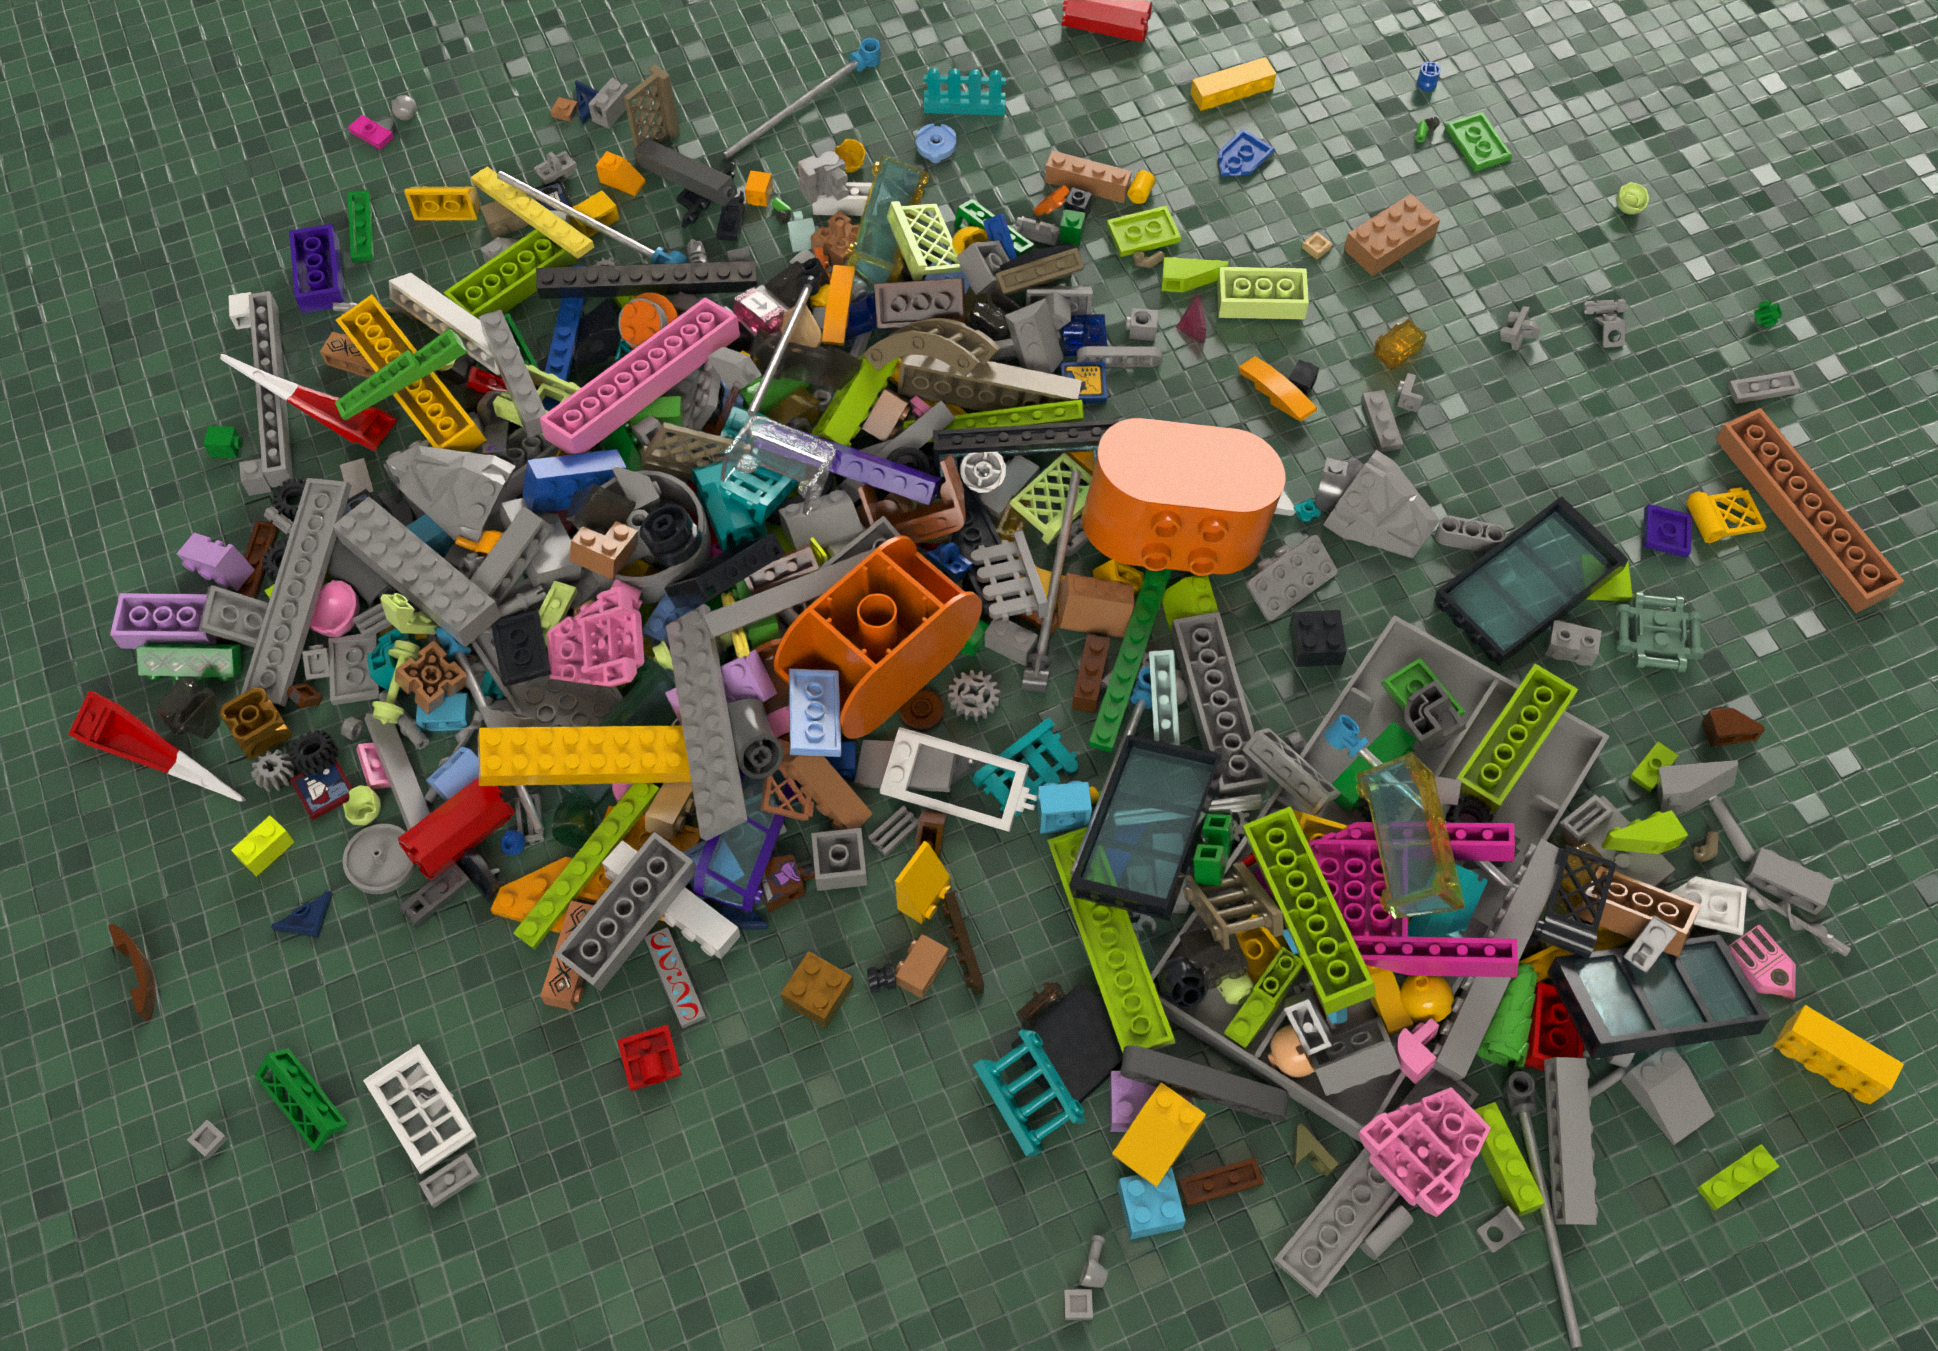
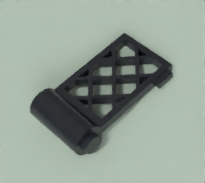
M1566 845L1564 850L1558 849L1554 864L1559 865L1546 912L1543 920H1537L1533 933L1537 935V941L1589 958L1596 944L1598 927L1617 862ZM1569 854L1579 857L1584 866L1572 871L1567 862ZM1596 864L1608 867L1606 876L1597 879L1591 867ZM1586 869L1593 882L1582 887L1575 874ZM1570 877L1577 889L1565 894L1560 885L1561 880ZM1596 886L1601 896L1599 900L1591 903L1584 890ZM1580 893L1586 906L1575 910L1568 897ZM1562 900L1570 911L1569 914L1564 916L1552 912L1554 904ZM1589 909L1594 918L1592 926L1582 923L1577 914Z

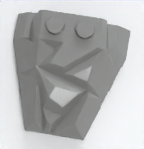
M418 446L398 488L454 541H456L458 536L478 543L482 533L486 530L484 527L504 486L507 487L516 466L494 455Z
M1376 450L1340 498L1323 526L1342 539H1350L1363 543V545L1384 549V551L1413 559L1440 519L1418 493L1397 463Z

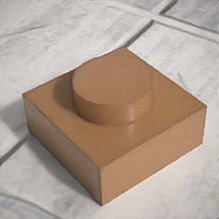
M558 97L550 111L551 116L571 122L579 108L578 102Z

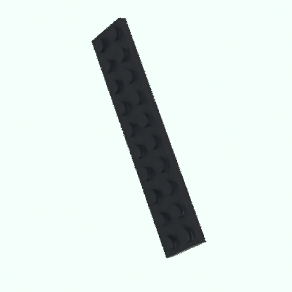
M927 442L919 450L927 456L930 464V474L935 476L933 442ZM912 457L913 462H910L913 469L918 470L917 460ZM957 459L958 473L964 488L966 522L960 530L953 532L951 542L959 547V554L972 563L971 553L979 549L978 546L984 545L986 548L1000 545L1002 540L977 492L971 490L963 482L960 474L961 460ZM941 479L936 499H942L940 489L946 479ZM1004 559L995 562H990V564L995 565L1008 561L1007 559ZM972 563V569L967 571L965 575L974 593L980 597L982 609L987 614L989 613L990 605L996 603V600L988 601L984 599L983 588L990 585V582L982 583L978 581L977 570L984 567V564L975 565ZM1008 577L996 581L997 583H1001L1009 580H1014V578ZM1014 595L1002 599L1003 601H1007L1011 599L1020 598V596Z

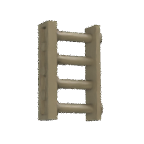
M1243 862L1233 864L1234 874L1231 875V878L1222 880L1221 886H1198L1191 875L1185 876L1186 886L1183 887V893L1186 901L1191 902L1211 930L1214 940L1219 941L1224 950L1230 949L1229 935L1264 927L1274 937L1284 935L1283 912ZM1230 888L1238 889V891L1208 899L1205 896L1206 894ZM1242 900L1248 902V904L1221 911L1215 910V907ZM1252 913L1258 916L1228 925L1224 922V920Z

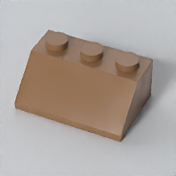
M1068 573L1059 584L1057 594L1059 628L1124 639L1134 608L1133 585Z

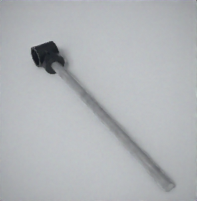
M818 258L808 259L800 267L804 275L798 283L801 294L747 411L750 417H755L809 296L816 295L820 287L829 280V276Z

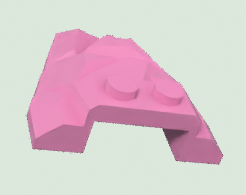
M620 586L601 592L596 596L597 601L590 606L587 604L583 605L580 608L581 612L575 617L568 616L547 632L548 657L552 672L549 675L550 679L607 687L618 686L633 680L637 674V669L644 663L642 620L640 612L632 609V599L625 587Z
M1451 1087L1422 1098L1420 1102L1412 1105H1403L1398 1110L1388 1114L1386 1112L1379 1114L1360 1130L1358 1135L1363 1146L1370 1153L1369 1160L1371 1164L1410 1205L1415 1206L1418 1204L1425 1212L1438 1217L1457 1199L1460 1188L1468 1177L1471 1170L1470 1167L1478 1156L1491 1127Z

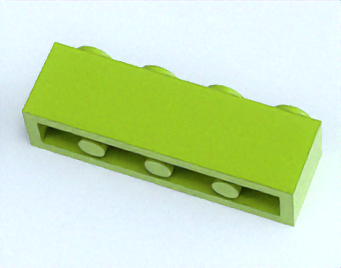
M1496 1102L1475 1109L1474 1111L1491 1127L1480 1153L1506 1206H1509L1518 1217L1538 1210L1545 1201Z

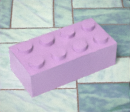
M120 593L110 633L118 646L125 649H136V647L144 643L216 644L217 638L215 635L199 631L207 594Z
M756 649L751 651L748 657L736 658L720 666L727 704L744 699H757L764 702L778 694ZM675 687L665 692L682 726Z

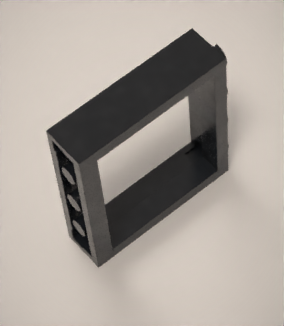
M774 533L743 541L666 586L664 589L676 609L707 602L785 555V552ZM712 588L714 593L708 595L707 591Z

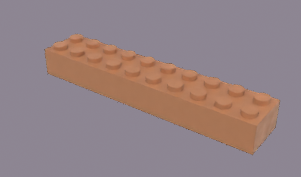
M1761 408L1723 425L1715 439L1855 613L1895 594L1904 582L1902 577Z

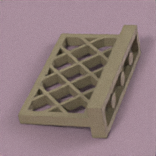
M656 65L649 69L650 77L624 96L634 149L646 138L661 143L669 135L674 139L680 135L670 75ZM652 85L650 92L647 93L649 87ZM637 97V100H636L635 104L633 105V104H632V100ZM647 97L644 106H641L644 98ZM653 100H655L653 107L650 108ZM639 110H640V111H641V112H640V115H639L638 119L636 120L635 118H636V116H637V114H638V112H639ZM650 112L647 120L644 121L647 113ZM656 114H657L658 117H657V119H656V121H655V123H654L653 121H654L655 116H656ZM644 125L641 134H639L641 126ZM650 127H653L652 130H651V132H650V134H649V136H647V134H648V132H649V130H650Z
M1077 247L996 273L997 284L991 293L993 299L997 300L1025 291L1026 288L1035 285L1041 286L1082 271L1084 265Z
M664 422L649 446L644 445L640 451L642 469L659 471L692 481L691 469L732 457L736 458L739 465L749 450V444ZM666 432L676 434V436L673 437H664ZM690 438L698 439V441L688 444L685 440ZM677 442L682 443V446H678L675 448L670 447V444ZM713 443L719 445L717 447L708 449L706 446ZM665 446L667 450H661L657 448ZM699 447H702L704 450L697 453H692L691 451L692 449H696ZM731 449L739 450L738 452L732 454L728 453V450ZM687 452L688 455L686 456L679 453ZM723 452L725 455L715 459L712 457V455ZM708 457L709 460L706 461L702 460L701 458Z

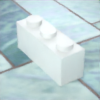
M846 182L848 196L841 200H836L833 195L827 198L824 193L817 196V201L812 203L813 215H834L840 211L846 216H876V183Z

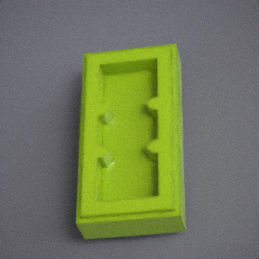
M1658 741L1629 778L1651 792L1657 784L1659 767L1671 766L1679 755Z

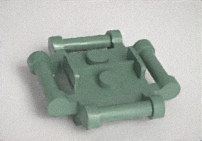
M1635 592L1633 595V607L1627 604L1616 606V615L1619 621L1617 650L1631 653V658H1634L1635 667L1638 668L1651 666L1676 669V672H1685L1687 659L1698 660L1704 657V649L1701 647L1700 637L1702 614L1700 612L1683 613L1684 597L1648 596L1642 592ZM1643 604L1673 607V612L1643 609ZM1628 618H1630L1631 640H1629ZM1686 624H1690L1691 648H1685V640L1687 638Z

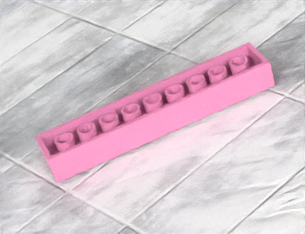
M705 297L539 418L544 438L569 455L587 452L704 364L708 359L707 356L736 340L740 336L737 315Z

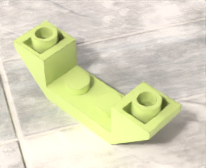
M382 594L380 599L386 619L401 633L436 634L434 628L439 625L424 612H414L415 609L408 603L406 597L400 594Z

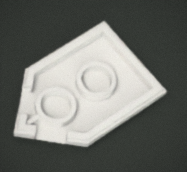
M1696 876L1670 892L1701 905L1694 925L1743 935L1747 888Z

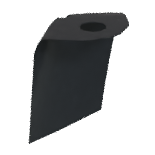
M608 298L581 319L573 355L577 367L605 362L610 356H614L622 337L618 326L619 318Z

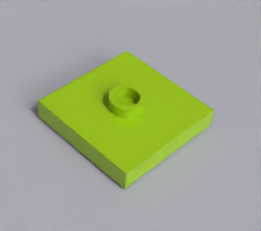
M1592 556L1580 557L1582 590H1584L1606 573L1607 570ZM1628 561L1622 572L1585 600L1631 601L1633 596Z

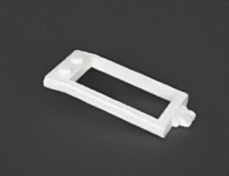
M901 727L898 729L880 788V794L1008 832L1012 829L1016 811L1023 813L1024 808L1034 811L1035 806L1026 803V800L1037 801L1038 798L1036 795L1029 794L1030 789L1024 787L1029 765ZM921 744L1016 772L1002 819L907 791Z

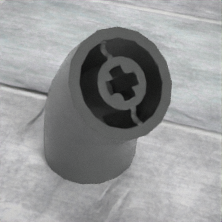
M339 539L335 541L326 570L330 577L350 585L371 607L381 603L380 598L382 594L393 595L398 591L343 545Z
M744 699L728 703L738 767L750 778L761 779L770 776L781 765L784 754L783 746L774 735L770 726L764 703L757 699Z

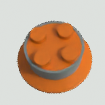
M643 293L636 296L622 308L618 320L619 331L625 342L634 350L678 318L673 304L664 296L657 293Z

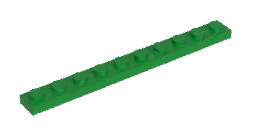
M1147 569L1089 740L1090 747L1111 753L1113 751L1172 569L1161 571Z

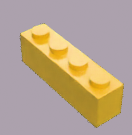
M1264 57L1192 79L1190 94L1200 111L1214 108L1218 105L1273 89L1276 72L1267 58Z

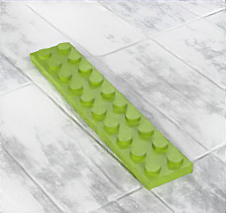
M1088 826L1047 840L1122 1053L1125 1046H1140L1154 1051L1175 1044L1173 1033L1127 910L1072 896L1069 886L1072 879L1070 871ZM1099 846L1086 880L1118 887L1104 849Z

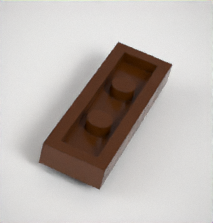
M1253 1157L1178 1180V1184L1187 1208L1262 1186L1264 1181L1256 1158Z

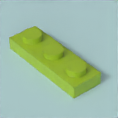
M1761 1144L1700 1185L1697 1189L1712 1209L1716 1211L1780 1166Z

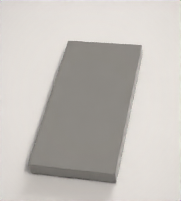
M863 740L854 781L856 787L881 788L895 741ZM921 744L908 790L950 792L957 755Z

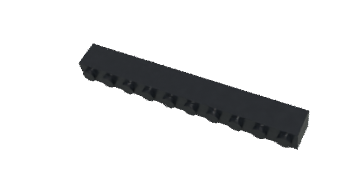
M756 261L536 268V289L540 299L638 296L643 293H657L660 295H678L680 292L685 294L756 292L758 287Z

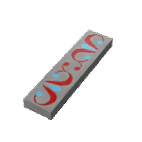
M668 927L645 936L644 939L682 1029L706 1019Z

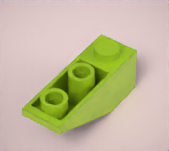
M1164 257L1161 291L1186 292L1218 281L1220 267H1228V261Z
M1672 810L1665 813L1658 811L1650 815L1646 820L1641 821L1637 819L1629 823L1625 828L1615 827L1606 833L1607 837L1602 842L1601 847L1606 850L1658 855L1679 847L1688 834Z

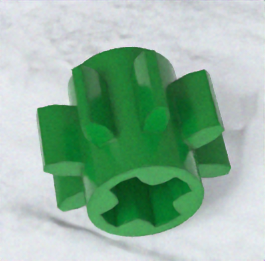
M1771 299L1760 302L1758 304L1759 308L1754 310L1757 323L1759 325L1764 324L1765 328L1776 325L1778 323L1777 319L1782 318L1779 304L1777 302L1772 304Z

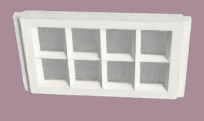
M419 1044L363 1080L420 1174H423L477 1137Z

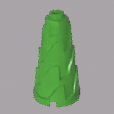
M800 366L775 373L758 412L769 417L778 411L779 407L793 399L796 394L807 388L813 378L810 369ZM763 376L740 390L739 394L744 399V409H749Z
M1519 963L1517 978L1510 979L1478 1048V1056L1508 1067L1509 1061L1515 1062L1513 1067L1515 1069L1524 1067L1530 1044L1528 1043V1037L1532 1022L1531 1014L1536 997L1534 992L1538 975L1534 972L1535 968L1533 966Z

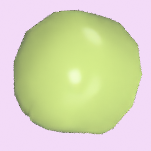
M1627 183L1617 193V206L1626 214L1640 213L1647 207L1649 202L1647 189L1641 184Z
M359 785L349 791V801L343 803L345 818L353 825L370 824L379 815L381 810L379 796L368 786Z

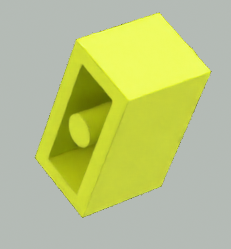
M268 816L231 851L257 877L294 843V840L276 820Z

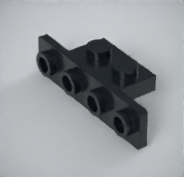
M731 162L722 173L733 179L735 177L734 169L736 164ZM685 188L677 196L676 200L689 210L683 217L681 227L685 229L689 224L693 225L698 219L701 210L705 211L709 207L711 200Z

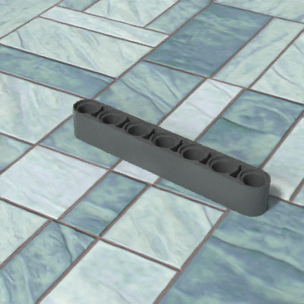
M1131 1045L1124 1047L1120 1074L1125 1078L1158 1087L1162 1082L1174 1092L1270 1121L1279 1122L1286 1120L1288 1092L1283 1089L1140 1046Z

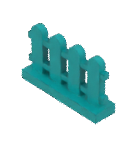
M931 68L928 70V75L923 77V82L928 83V90H924V113L1005 116L1006 93H1001L1002 85H1006V77H1002V73L998 70L991 71L989 77H981V72L976 69L971 70L969 76H961L958 69H951L948 72V76H942L938 69ZM940 83H948V91H940ZM961 84H969V91H961ZM981 84L989 85V92H981Z
M755 447L752 452L753 459L744 458L741 464L743 470L733 469L730 475L732 481L722 480L719 490L724 494L725 498L730 499L731 497L745 504V508L749 510L751 508L755 509L754 520L762 524L804 479L808 464L800 461L794 464L793 460L789 458L786 460L771 451Z
M1049 717L998 755L1013 761L1019 756L1023 758L1020 763L1028 764L1039 777L1033 782L1027 775L1024 787L1030 789L1029 794L1038 796V787L1043 783L1059 784L1060 778L1057 772L1061 769L1067 774H1074L1078 769V763L1075 760L1078 755L1074 751L1072 753L1068 752L1059 741L1061 735L1058 732L1055 735L1051 732L1055 724ZM1040 742L1041 745L1036 749L1034 745ZM1045 750L1057 762L1054 767H1051L1042 757L1041 753ZM986 764L974 773L972 782L977 788L984 784L986 788L983 791L986 795L991 793L1002 806L999 809L1000 812L1004 814L1010 793L1004 782L1008 779L1013 782L1016 772ZM1003 770L1004 774L998 777L996 774ZM1027 799V800H1028L1029 802H1031V803H1036V802H1037V801H1034V800ZM1016 811L1015 817L1020 816L1022 812Z

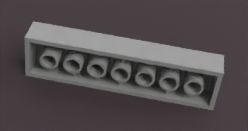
M367 497L332 525L339 541L464 647L468 646L501 617L496 602L370 497Z
M1220 612L1173 620L1171 637L1180 669L1183 673V680L1188 688V698L1203 751H1214L1222 755L1224 769L1215 795L1219 799H1224L1225 796L1233 798L1265 794L1269 782L1266 771L1242 750L1255 732Z

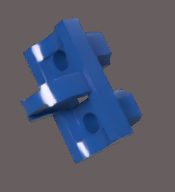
M943 542L935 550L926 552V558L941 572L945 571L949 574V579L955 584L965 578V573L972 569V563L959 554V547L953 542L948 544Z

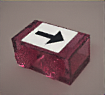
M755 287L734 298L733 314L737 315V319L744 322L761 337L765 338L783 327L784 310Z

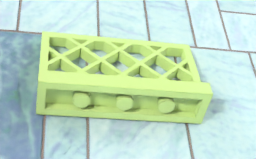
M899 201L891 202L887 219L914 281L922 280L923 275L949 273L961 270L956 258L958 254L952 246L951 235L937 204L901 206ZM933 212L935 217L931 218L923 213ZM910 213L916 218L912 220L906 217L905 214ZM921 219L929 223V225L925 227L917 223V221ZM934 226L940 229L942 233L938 234L932 231L931 227ZM915 228L923 233L919 236L913 233L911 229ZM927 234L928 236L936 239V241L932 243L924 237ZM942 242L948 246V250L943 249L937 244ZM921 243L930 249L926 252L920 249L918 245ZM934 250L943 255V257L939 259L931 253ZM946 257H947V258L951 259L952 261H954L955 264L950 265L949 263L945 262L944 260H945ZM928 259L937 265L927 267L925 261Z
M1065 453L1056 459L1010 502V505L1044 534L1041 539L1047 544L1051 543L1060 534L1067 500L1064 490H1069V485L1063 484L1062 477L1071 478L1072 471L1077 470L1081 472L1080 479L1085 480L1089 484L1088 486L1078 487L1072 522L1082 512L1092 479L1089 473ZM1064 462L1070 468V472L1061 471L1060 464ZM1047 475L1057 476V483H1048ZM1034 487L1043 488L1045 496L1035 495ZM1049 489L1059 490L1060 497L1050 496ZM1030 500L1031 508L1024 507L1019 501ZM1036 501L1046 502V509L1036 508ZM1051 502L1061 503L1062 510H1052ZM1038 515H1048V523L1045 525L1038 519Z

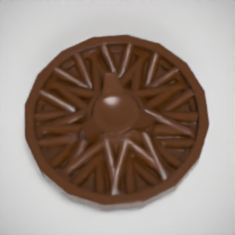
M920 689L899 708V714L907 727L913 730L925 731L934 728L940 723L944 714V706L941 698L936 693Z

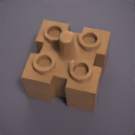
M838 211L828 220V227L821 226L811 235L812 253L814 254V247H823V254L828 255V258L831 260V266H844L850 256L854 257L855 254L864 256L872 249L871 232L860 224L852 225V219Z
M432 641L419 651L416 662L410 658L396 668L395 682L407 694L412 691L415 693V702L427 715L443 704L445 694L452 697L465 686L467 674L455 661L450 664L446 662L447 653L435 641Z

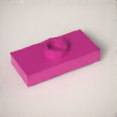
M363 115L348 127L350 133L379 150L394 138L393 132Z

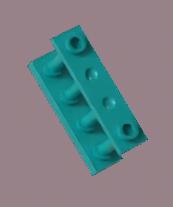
M1022 1029L1018 1033L1024 1041L997 1062L981 1059L973 1066L1025 1155L1037 1156L1044 1151L1040 1143L1048 1134L1069 1119L1072 1123L1083 1124L1086 1120L1082 1115L1084 1110L1081 1104L1076 1099L1073 1100L1043 1050V1042L1036 1032ZM1030 1051L1037 1065L1009 1085L1005 1084L1000 1076L1002 1070ZM1043 1074L1051 1087L1025 1106H1018L1014 1100L1015 1093ZM1057 1096L1064 1110L1037 1130L1031 1129L1027 1122L1028 1116Z

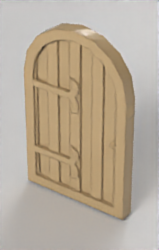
M805 304L788 343L791 350L800 356L813 353L822 342L820 327L807 304ZM794 307L775 318L782 334Z

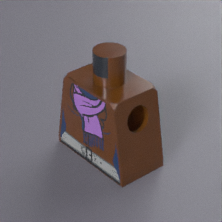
M793 855L770 858L760 884L761 889L764 890L763 897L768 912H772L805 895L803 881L815 878L812 863L797 867Z

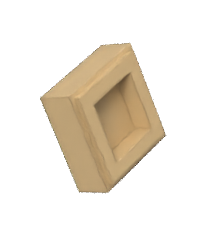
M1316 232L1302 243V248L1318 260L1332 248V243Z

